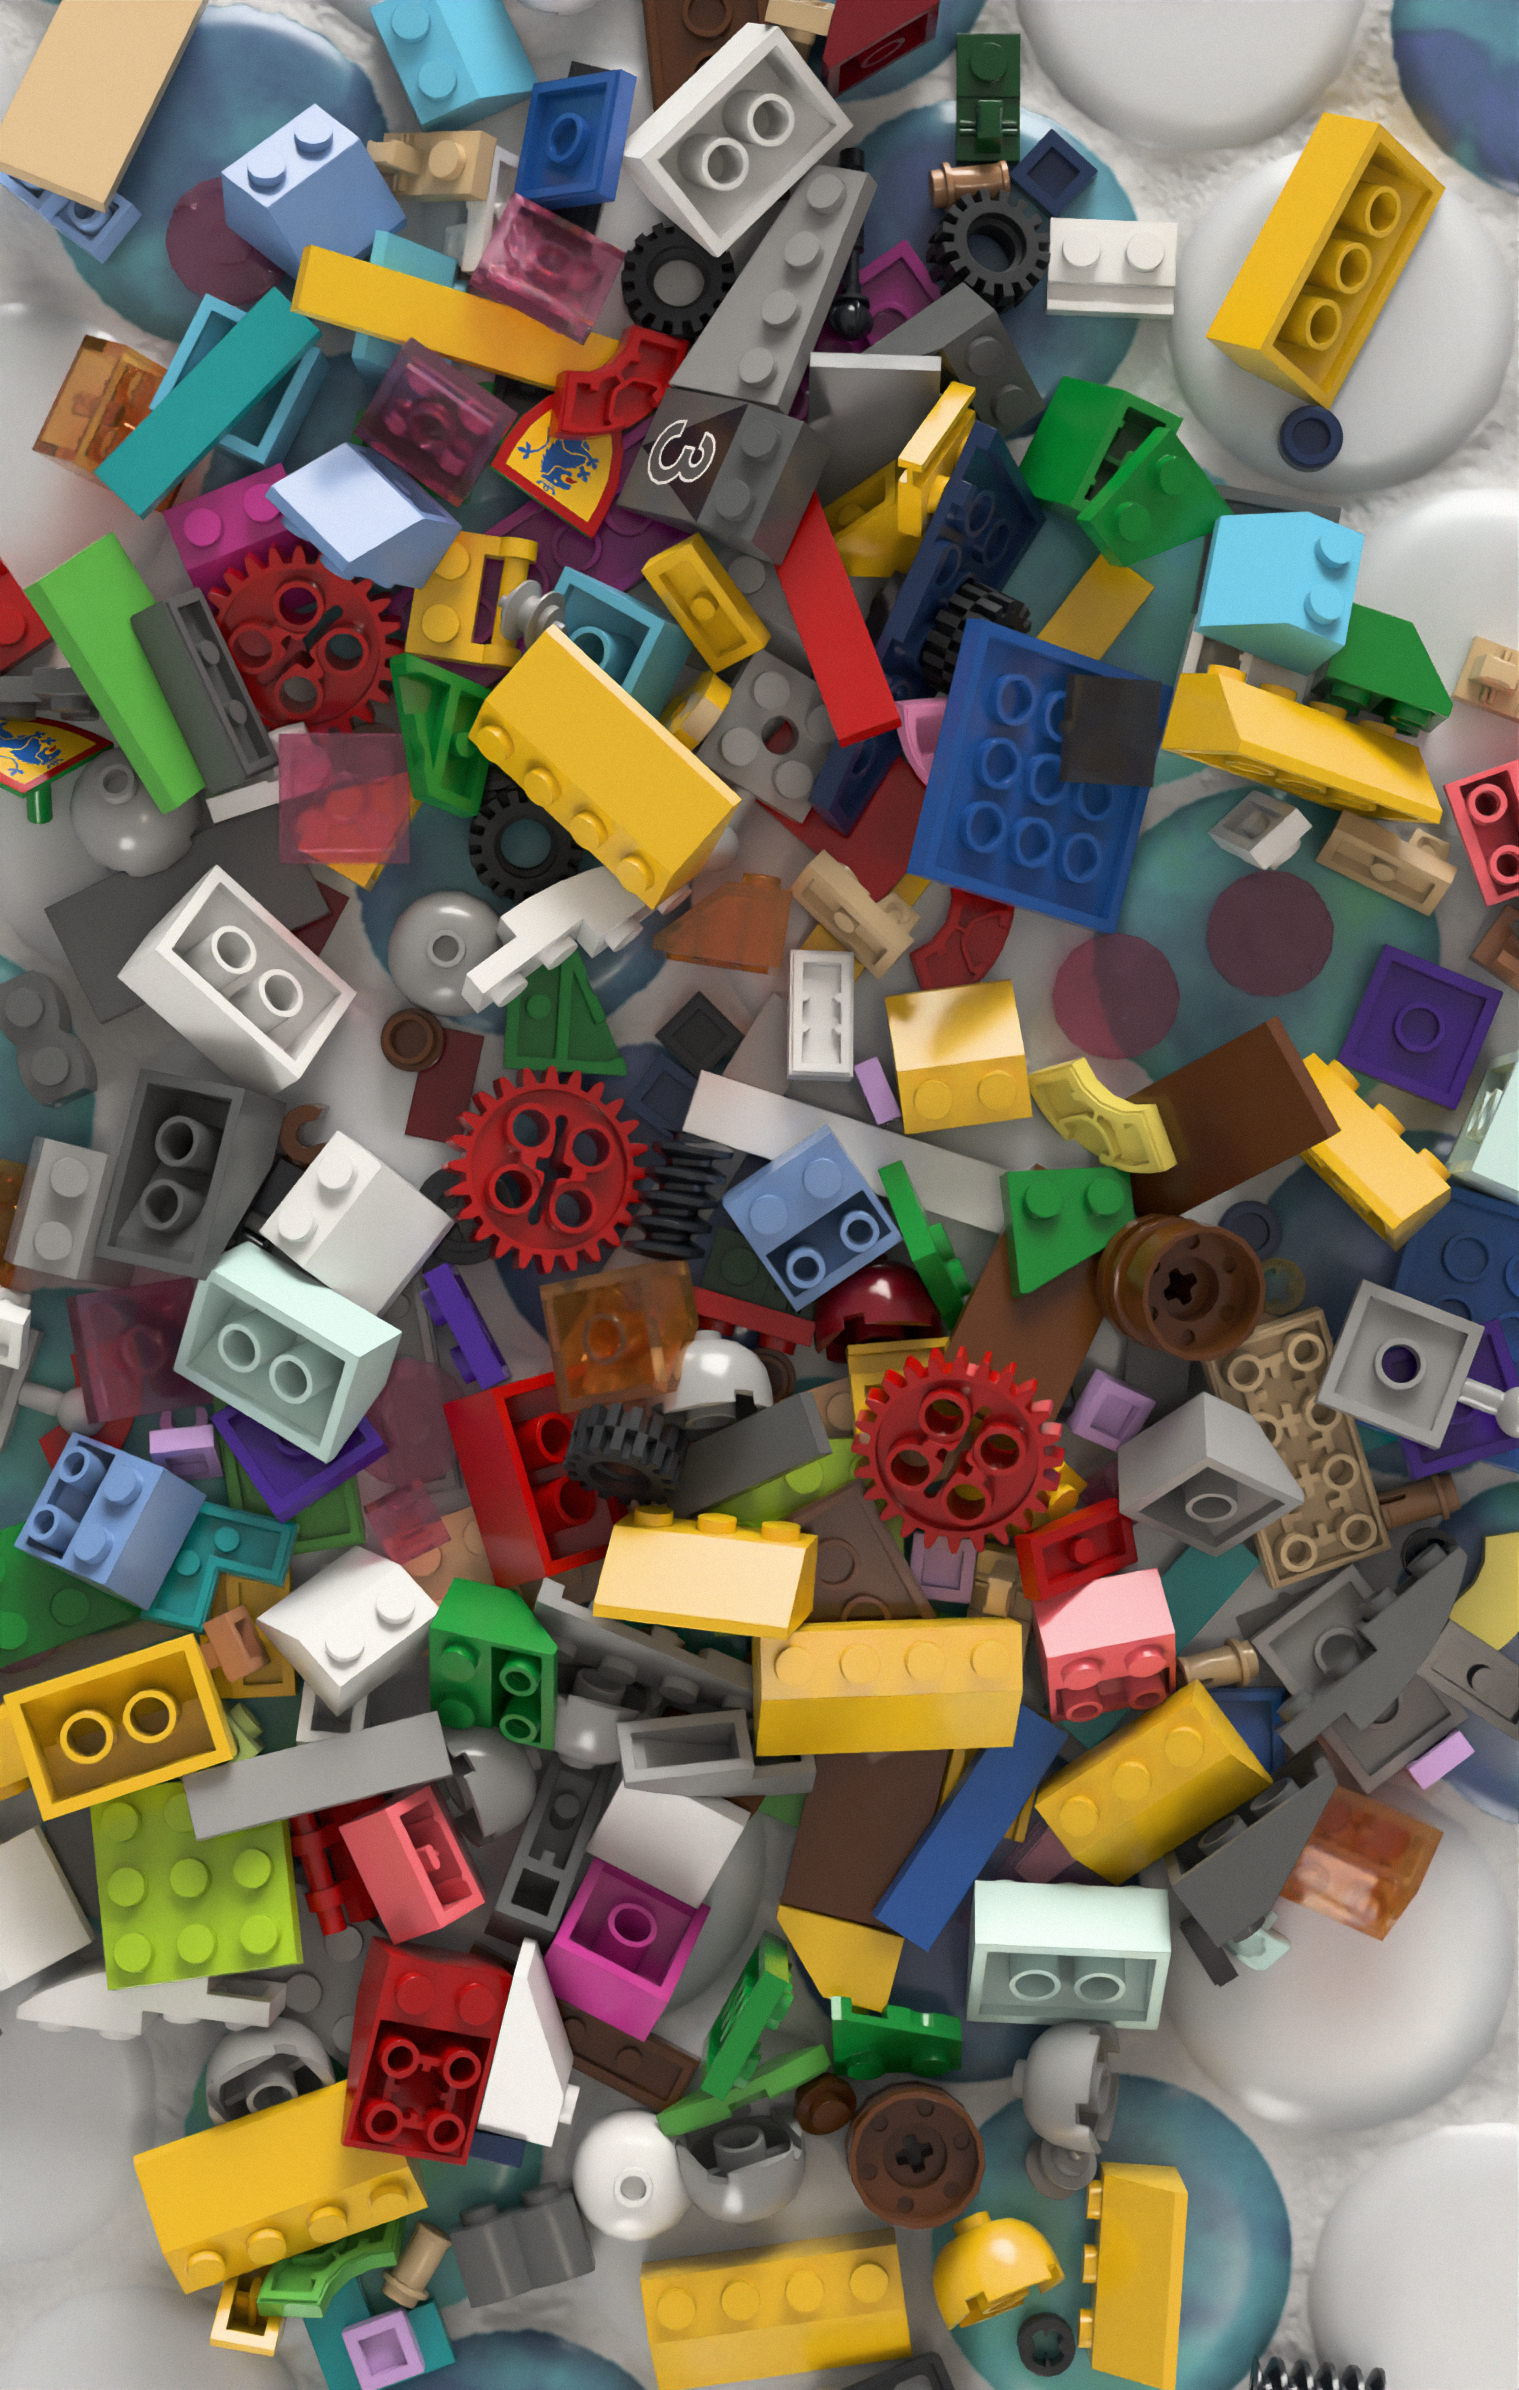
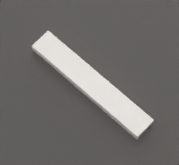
M704 1070L700 1071L681 1129L682 1132L773 1161L819 1128L828 1124L876 1195L888 1198L878 1170L902 1160L925 1211L999 1234L1004 1224L999 1177L1010 1170Z

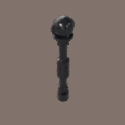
M853 147L841 150L839 153V168L865 172L864 151ZM864 221L843 273L841 294L833 298L832 307L828 313V320L834 333L841 340L847 342H855L871 333L874 327L873 317L868 311L870 309V299L861 294V283H859V255L864 252Z

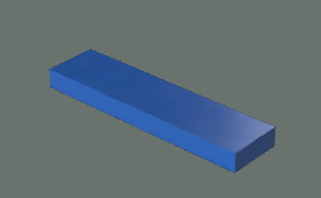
M1021 1703L1013 1747L979 1748L871 1914L928 1952L1069 1735Z

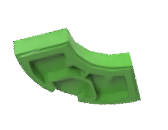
M824 2044L779 2054L756 2067L744 2090L732 2086L724 2102L702 2089H698L655 2116L664 2136L669 2135L670 2138L731 2118L733 2117L731 2114L733 2111L765 2097H769L770 2100L775 2099L827 2071L829 2069L828 2066L832 2064Z
M407 2215L274 2263L263 2281L256 2301L260 2316L324 2318L332 2297L350 2279L373 2268L398 2265Z

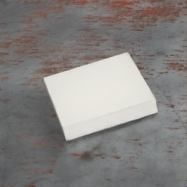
M622 1779L594 1830L585 1851L698 1909L745 1828L751 1813L722 1797L672 1795L624 1788Z

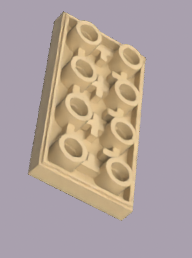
M62 0L0 124V171L106 214L209 0Z
M1318 1306L1256 1326L1252 1335L1233 1353L1212 1361H1201L1211 1395L1253 1415L1304 1492V1503L1252 1535L1266 1583L1273 1590L1392 1548L1355 1419L1314 1402L1334 1350L1324 1311Z

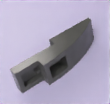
M1437 1543L1432 1544L1408 1564L1407 1568L1412 1575L1393 1591L1388 1585H1384L1358 1607L1363 1617L1352 1626L1368 1643V1646L1361 1652L1355 1646L1343 1652L1325 1670L1331 1678L1312 1694L1306 1688L1301 1689L1285 1701L1276 1711L1281 1720L1272 1727V1730L1294 1754L1298 1753L1342 1714L1345 1715L1354 1727L1363 1732L1391 1705L1409 1684L1432 1651L1449 1618L1460 1590L1468 1555L1460 1546L1449 1543L1441 1549Z

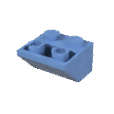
M348 442L339 445L271 485L265 495L284 515L281 519L284 527L297 537L311 542L322 553L319 558L320 562L329 571L346 580H353L355 576L368 578L385 588H393L397 584L423 589L462 529V526L386 452Z
M825 1124L721 1195L724 1208L796 1312L904 1239L865 1177L828 1124Z
M73 1431L14 1547L106 1594L148 1611L207 1495L164 1467Z

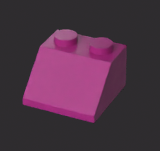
M282 463L162 511L194 588H200L210 609L220 610L207 597L212 586L231 590L223 577L225 569L229 565L238 569L243 574H247L244 561L247 552L252 550L264 563L269 562V548L272 542L277 541L285 557H293L297 542L301 538L284 527L281 523L284 515L265 497L271 485L288 476ZM304 540L307 546L308 557L317 558L320 551L311 542ZM290 588L283 594L284 602L293 611L317 602L314 595L305 588Z
M594 1856L542 1957L554 1996L645 2042L670 2000L711 1907L701 1903L699 1908L696 1909Z

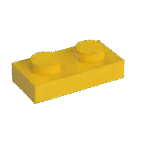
M699 532L650 558L641 570L715 674L765 648L772 637Z

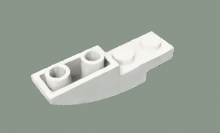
M606 866L597 867L562 880L529 897L500 917L496 933L504 946L466 974L461 995L478 1014L492 1002H495L498 1007H503L511 1002L527 987L528 981L525 978L544 964L548 970L560 965L578 947L575 940L578 941L591 958H594L608 946L613 952H617L640 934L643 930L640 922L658 909L662 915H666L678 907L692 892L689 888L690 881L652 910L636 894L626 890L618 878Z
M105 1958L64 1972L38 1986L17 2006L16 2019L37 2021V2026L40 2029L52 2032L70 2031L75 2027L99 2030L101 2037L111 2040H130L137 2037V2035L141 2036L159 2017V2013H163L164 2020L177 2024H192L199 2022L201 2019L223 2021L225 2022V2027L232 2031H240L250 2026L268 2028L285 2009L287 1983L222 1975L112 1991L108 1990Z

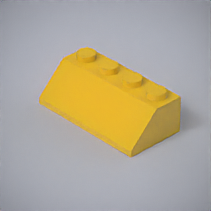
M1323 112L1205 337L1239 367L1311 405L1329 410L1446 188L1380 123Z
M554 624L541 634L485 699L468 735V738L478 746L481 753L509 775L525 791L531 801L543 807L572 835L579 846L589 850L618 878L626 890L636 894L652 910L702 871L742 801L735 792Z
M1211 664L1207 673H1180L1161 749L1339 812L1345 809L1359 817L1370 820L1440 823L1443 811L1419 747L1395 739L1396 728L1370 720H1359L1358 725L1345 720L1347 710L1327 703L1310 702L1309 707L1296 702L1298 693L1283 686L1260 683L1259 688L1245 684L1247 678L1245 672L1231 667Z
M995 1616L802 1623L787 1641L752 1636L754 1755L782 1756L1013 1747L1023 1692L1022 1625L1009 1616L1006 1618Z
M347 2079L133 2156L134 2167L162 2254L185 2295L428 2208L420 2159L342 2146L340 2140Z
M894 2227L642 2263L640 2285L648 2342L659 2390H683L913 2357Z

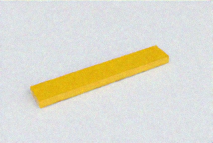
M314 245L303 248L290 308L291 312L550 391H555L557 374L565 370L589 372L600 368L616 352L619 340ZM652 411L649 414H647L644 418L650 417Z

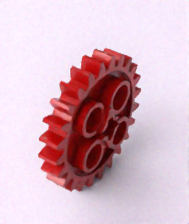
M303 539L298 540L293 557H285L278 542H272L269 548V562L264 563L251 550L246 553L244 558L247 570L246 575L230 565L225 569L223 577L231 590L212 586L207 597L220 610H210L262 723L270 727V731L303 721L309 733L315 732L320 744L323 747H328L332 727L336 726L349 739L354 735V715L369 724L374 721L376 712L369 701L370 699L379 703H389L392 692L380 680L392 681L390 660L386 658L404 653V641L387 637L388 634L401 628L402 618L399 615H382V611L391 603L393 595L390 591L372 595L369 590L374 582L371 579L354 577L353 580H346L335 575L320 562L321 552H319L317 558L308 557L307 546ZM290 588H305L316 598L317 607L309 613L301 614L294 612L284 602L283 594ZM336 605L341 607L342 614L316 633L309 653L304 650L297 652L269 683H260L258 677L284 657L291 637L297 641L303 639L331 607ZM246 631L260 632L268 638L272 650L263 656L249 655L239 645L238 636ZM336 634H349L358 639L362 645L363 652L355 658H340L332 652L328 641ZM292 677L306 678L315 686L317 695L309 701L301 702L294 700L284 690L283 683Z
M548 1066L545 1071L541 1072L539 1083L537 1084L530 1068H524L517 1071L516 1089L505 1076H502L492 1081L497 1099L484 1091H480L472 1096V1100L480 1112L479 1115L463 1111L456 1116L459 1124L468 1131L467 1134L453 1135L446 1138L445 1143L452 1149L460 1152V1158L442 1164V1170L459 1175L460 1183L444 1191L445 1197L451 1198L463 1197L466 1204L453 1218L455 1222L474 1219L477 1226L472 1231L468 1240L472 1244L490 1237L493 1242L488 1258L491 1260L501 1258L509 1250L513 1251L512 1270L519 1271L525 1269L531 1258L534 1257L538 1275L549 1274L556 1257L564 1273L577 1270V1252L588 1264L600 1261L601 1257L597 1242L609 1249L619 1247L622 1243L613 1227L633 1228L634 1226L630 1224L632 1215L626 1210L627 1205L643 1204L637 1199L639 1191L633 1189V1182L647 1178V1176L644 1174L645 1168L634 1166L633 1157L647 1151L648 1145L641 1143L630 1144L627 1137L637 1128L639 1122L637 1119L623 1123L618 1121L616 1115L621 1110L625 1101L619 1098L604 1105L600 1101L605 1085L602 1081L592 1084L585 1091L581 1090V1071L575 1070L572 1073H568L562 1084H559L556 1067ZM518 1114H525L536 1123L538 1138L532 1147L519 1143L514 1136L513 1122ZM558 1116H561L565 1119V1127L554 1147L553 1142L556 1135L555 1121ZM579 1133L591 1137L596 1144L597 1158L592 1166L580 1163L574 1155L573 1141ZM550 1157L549 1168L558 1172L557 1179L543 1184L544 1172L535 1169L536 1162ZM502 1174L514 1178L519 1185L521 1191L520 1200L514 1208L504 1206L497 1199L495 1184ZM561 1194L573 1197L578 1203L580 1217L574 1227L562 1224L557 1218L555 1207ZM539 1195L538 1221L535 1225H531L528 1222L529 1211Z
M965 1346L959 1347L954 1362L946 1363L938 1347L932 1348L928 1367L925 1368L913 1355L908 1356L903 1367L905 1378L899 1373L888 1369L881 1382L885 1391L873 1387L870 1389L865 1401L870 1410H860L855 1423V1427L864 1433L855 1435L851 1451L864 1457L858 1460L854 1475L859 1478H873L867 1484L863 1497L865 1501L884 1498L885 1503L879 1519L883 1522L899 1514L904 1519L900 1531V1536L903 1538L910 1535L917 1527L925 1530L924 1548L927 1549L932 1547L939 1535L947 1537L948 1546L952 1554H957L962 1538L970 1537L978 1553L984 1552L989 1533H993L1003 1545L1009 1544L1012 1534L1011 1523L1028 1532L1031 1529L1034 1518L1031 1510L1046 1513L1051 1498L1046 1491H1057L1061 1474L1053 1468L1062 1466L1065 1449L1052 1444L1060 1440L1063 1427L1061 1423L1044 1422L1051 1415L1054 1405L1053 1401L1050 1399L1033 1403L1032 1398L1036 1392L1038 1381L1033 1378L1019 1386L1013 1382L1017 1367L1015 1362L1005 1366L1000 1373L992 1370L993 1356L992 1352L988 1350L981 1357L978 1365L969 1363ZM939 1399H948L955 1402L963 1413L955 1417H947L935 1410L932 1402ZM982 1406L989 1407L991 1412L974 1431L969 1450L964 1449L959 1453L939 1490L935 1494L928 1493L926 1487L933 1482L942 1470L947 1451L956 1449L978 1409ZM994 1434H1005L1013 1438L1018 1447L1010 1451H1002L995 1448L987 1437ZM915 1450L925 1456L929 1464L921 1467L911 1466L901 1459L899 1452ZM961 1484H970L977 1487L984 1497L979 1500H967L959 1496L954 1487Z

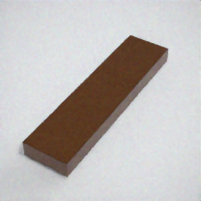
M475 1940L469 1953L493 1957L507 1972L514 1976L517 1965L516 1961ZM555 1996L574 2056L572 2068L658 2113L682 2099L701 2063L700 2057L652 2032L649 2033L645 2042H642Z

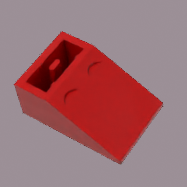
M371 1937L356 1997L340 2140L342 2146L466 2166L513 1976L493 1957L405 1941L393 1945L389 1938Z

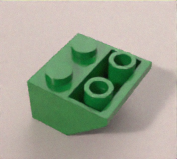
M1063 376L1019 469L1042 509L1081 527L1075 518L1156 427L1171 428L1177 434L1184 418L1126 390Z
M1353 602L1345 646L1317 669L1310 693L1324 697L1322 703L1335 705L1347 710L1346 716L1358 717L1359 711L1363 710L1383 717L1382 723L1396 728V733L1417 738L1420 730L1430 733L1449 718L1453 703L1413 622Z
M455 1577L429 1626L430 1712L438 1711L440 1723L443 1726H450L455 1729H467L471 1726L492 1729L496 1726L500 1728L499 1734L513 1742L553 1751L557 1719L558 1646L516 1590Z

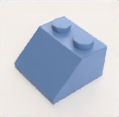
M316 104L309 107L221 172L226 225L295 280H297L303 248L306 246L314 245L363 260L372 253L376 230L396 235L407 226V217L360 138Z

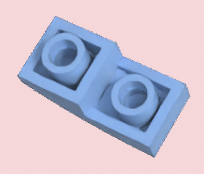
M0 173V184L102 264H104L142 216L132 203L117 192L105 214L6 173Z

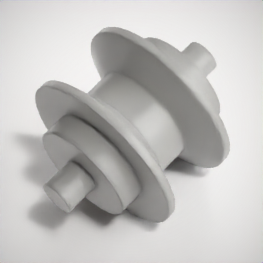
M534 580L524 581L508 596L503 595L499 600L498 605L502 608L501 633L503 637L507 640L515 641L524 636V644L527 649L553 624L565 635L568 631V626L564 624L566 605L563 595L557 591H551L542 597L541 585Z
M1044 2138L1038 2139L1031 2144L1025 2156V2169L1030 2182L1038 2192L1054 2200H1064L1071 2197L1077 2190L1089 2185L1096 2173L1097 2163L1095 2154L1071 2151L1054 2146Z

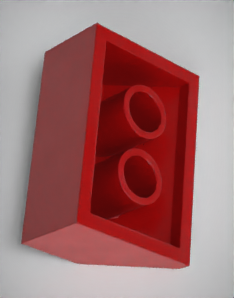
M584 1363L495 1387L442 1404L494 1582L498 1587L509 1588L604 1559L614 1525L629 1513L627 1505L619 1504L618 1497L610 1496L609 1500L598 1497L599 1491L596 1489L589 1492L579 1487L581 1481H571L567 1476L568 1471L563 1469L564 1457L576 1416L579 1415L580 1410L584 1407L590 1410L592 1408V1405L578 1391L589 1380Z

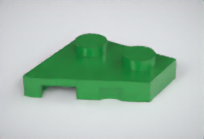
M1115 1167L1007 1171L999 1177L1012 1298L1026 1296L1105 1248L1111 1237L1129 1221L1135 1219L1130 1172L1121 1171Z

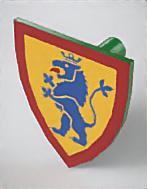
M553 394L544 398L518 419L502 440L488 467L591 540L605 518L619 485L623 458L622 431L602 438L581 441L548 437Z
M36 717L34 721L0 720V788L22 799L26 798L28 821L34 824L48 823L53 819L51 783L92 761L102 752L113 749L114 742L91 731L52 719Z

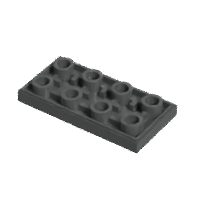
M278 803L226 819L190 837L193 844L187 854L166 870L144 877L128 876L126 871H120L44 909L100 1024L104 1025L147 1004L117 976L147 934L216 864L291 933L331 913L302 852L298 849L299 845Z

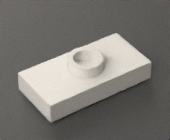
M789 951L787 1080L844 1082L852 1080L854 952Z

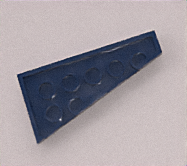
M975 420L907 577L897 593L895 604L875 647L894 701L935 698L939 691L926 684L927 678L923 677L922 669L927 662L922 660L923 650L931 647L932 642L926 639L930 629L937 630L940 622L935 618L940 609L947 611L949 609L947 600L953 593L960 595L961 587L967 583L973 585V581L981 582L1002 592L1047 520L999 431L978 420ZM897 728L840 748L837 737L835 738L825 763L814 781L813 790L808 799L827 826L848 836L902 750Z

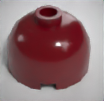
M884 1253L819 1296L813 1307L815 1351L820 1354L826 1348L827 1360L834 1363L848 1364L845 1354L847 1345L943 1337L941 1315L918 1271L904 1263L889 1261L888 1256Z

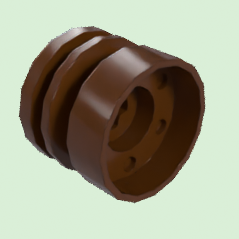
M1151 1213L1129 1221L1110 1238L1098 1262L1095 1289L1102 1314L1118 1334L1139 1345L1147 1346L1154 1350H1161L1166 1354L1183 1360L1212 1361L1233 1353L1252 1335L1264 1311L1266 1281L1259 1257L1242 1237L1223 1227L1197 1222L1190 1218L1173 1214Z
M919 2080L890 2083L868 2095L852 2116L844 2142L847 2169L864 2205L886 2223L909 2230L940 2227L961 2215L978 2194L986 2167L983 2139L963 2104L942 2087ZM908 2135H914L919 2144L929 2142V2148L921 2151L922 2162L917 2165L911 2166L906 2157H895V2153L904 2149L903 2138Z

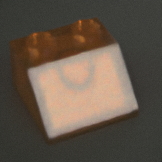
M743 873L742 883L728 881L654 935L652 945L654 956L664 960L781 977L793 891L781 889V878L763 874Z
M688 1260L644 1263L539 1286L561 1414L577 1412L584 1407L591 1409L592 1404L602 1403L604 1406L611 1405V1403H622L677 1391L682 1376V1364L686 1350L694 1341L699 1326Z

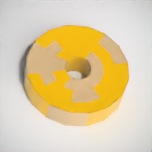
M711 670L703 672L678 693L657 721L691 752L713 728L724 712L731 698L732 688Z

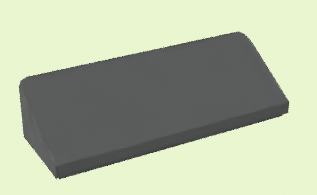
M198 587L164 599L132 615L130 618L131 625L208 790L216 794L281 765L279 757L200 588Z

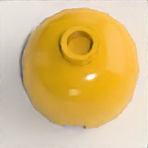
M982 2211L968 2216L952 2226L956 2237L940 2249L933 2265L932 2288L937 2307L947 2330H952L958 2323L960 2328H964L1012 2310L1024 2304L1023 2298L1030 2294L1028 2287L1037 2284L1042 2295L1061 2283L1065 2275L1047 2239L1028 2222L1011 2217L992 2221L988 2211Z

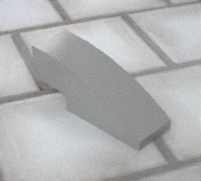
M745 1709L616 1723L615 1729L624 1788L652 1793L703 1797L775 1796L812 1792L817 1773L814 1754L755 1756L753 1718H746Z

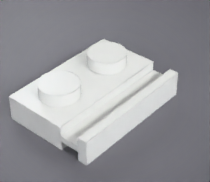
M1050 218L1048 253H1051L1050 263L1047 265L1045 315L1172 320L1174 316L1178 223Z

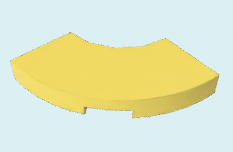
M1085 1057L1038 1069L1028 1074L1030 1093L1046 1119L1067 1141L1074 1139L1088 1151L1097 1155L1099 1163L1132 1173L1164 1172L1178 1164L1157 1105L1133 1104L1114 1096L1097 1080Z
M1519 1530L1482 1536L1481 1562L1472 1582L1456 1597L1449 1615L1450 1619L1497 1650L1505 1646L1519 1632Z

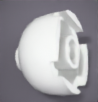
M643 2107L615 2110L594 2122L586 2132L585 2137L578 2144L571 2170L574 2196L588 2221L606 2235L627 2241L654 2239L675 2227L693 2204L686 2193L675 2150L677 2139L687 2149L686 2133L670 2138L669 2135L664 2136L655 2116L657 2114L653 2110Z

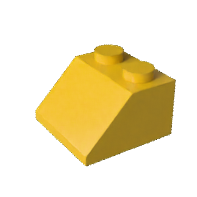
M1010 978L884 996L898 1107L902 1115L900 1121L905 1135L1033 1117L1026 1058Z

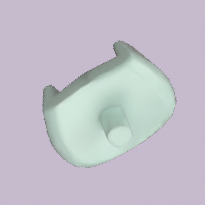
M1271 1910L1264 1915L1265 1922L1262 1927L1252 1936L1238 1943L1231 1939L1224 1945L1233 1956L1245 1965L1255 1970H1267L1290 1950L1291 1942L1286 1936L1271 1928L1279 1917L1275 1911Z

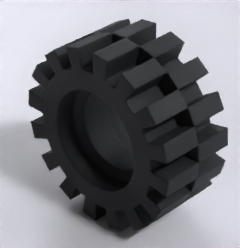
M979 189L973 197H971L970 193L960 197L956 204L950 207L936 225L927 242L932 245L926 252V263H937L929 272V276L933 284L943 279L946 282L945 287L940 292L942 296L964 282L993 309L995 308L999 316L1007 313L1013 306L1016 308L1023 302L1046 273L1043 270L1050 263L1051 253L1043 251L1050 244L1048 232L1036 234V230L1043 221L1038 213L1027 219L1023 212L1029 204L1020 198L1014 206L1007 204L1010 196L1009 192L999 190L991 200L989 189ZM974 234H981L995 240L1008 257L1009 265L1007 270L995 272L981 266L969 251L967 245L968 238Z
M663 222L652 226L653 232L648 236H645L642 232L634 240L635 247L633 250H627L624 257V269L621 271L624 304H626L629 316L634 324L638 322L643 328L690 341L689 344L695 343V337L700 336L736 281L734 261L730 251L726 252L725 250L719 257H714L677 224L674 223V226L664 228ZM670 261H688L694 264L703 276L704 286L701 294L688 305L673 306L667 304L659 298L654 289L656 273L664 264Z
M973 581V585L968 583L963 585L960 595L953 593L947 600L949 609L947 611L940 609L935 618L940 622L937 630L930 629L926 639L932 642L931 647L923 650L922 660L927 662L922 669L923 677L927 678L926 684L949 696L967 618L985 619L1024 634L1029 633L1032 622L1027 620L1031 613L1029 608L1024 606L1025 603L981 582Z
M518 784L515 788L506 789L505 787L496 791V795L489 800L486 798L480 805L479 815L473 817L470 825L468 844L471 865L474 867L480 882L491 888L492 894L501 899L505 896L512 899L513 903L520 904L529 897L562 880L573 877L579 872L578 867L580 861H583L584 848L579 846L572 835L543 807L531 801ZM516 821H536L546 828L551 837V848L548 856L543 862L534 867L522 868L515 866L502 853V835L508 826Z
M602 1403L592 1404L591 1410L584 1407L580 1410L579 1415L576 1416L564 1457L563 1469L568 1471L567 1476L571 1481H581L580 1488L587 1492L596 1489L599 1491L598 1497L609 1500L610 1496L618 1497L619 1504L629 1506L632 1500H636L640 1506L651 1505L652 1501L662 1505L667 1503L668 1498L672 1500L676 1495L689 1445H687L688 1438L685 1434H679L680 1428L674 1423L664 1425L665 1417L654 1413L651 1417L643 1415L644 1408L633 1406L632 1411L624 1410L621 1403H611L608 1410Z

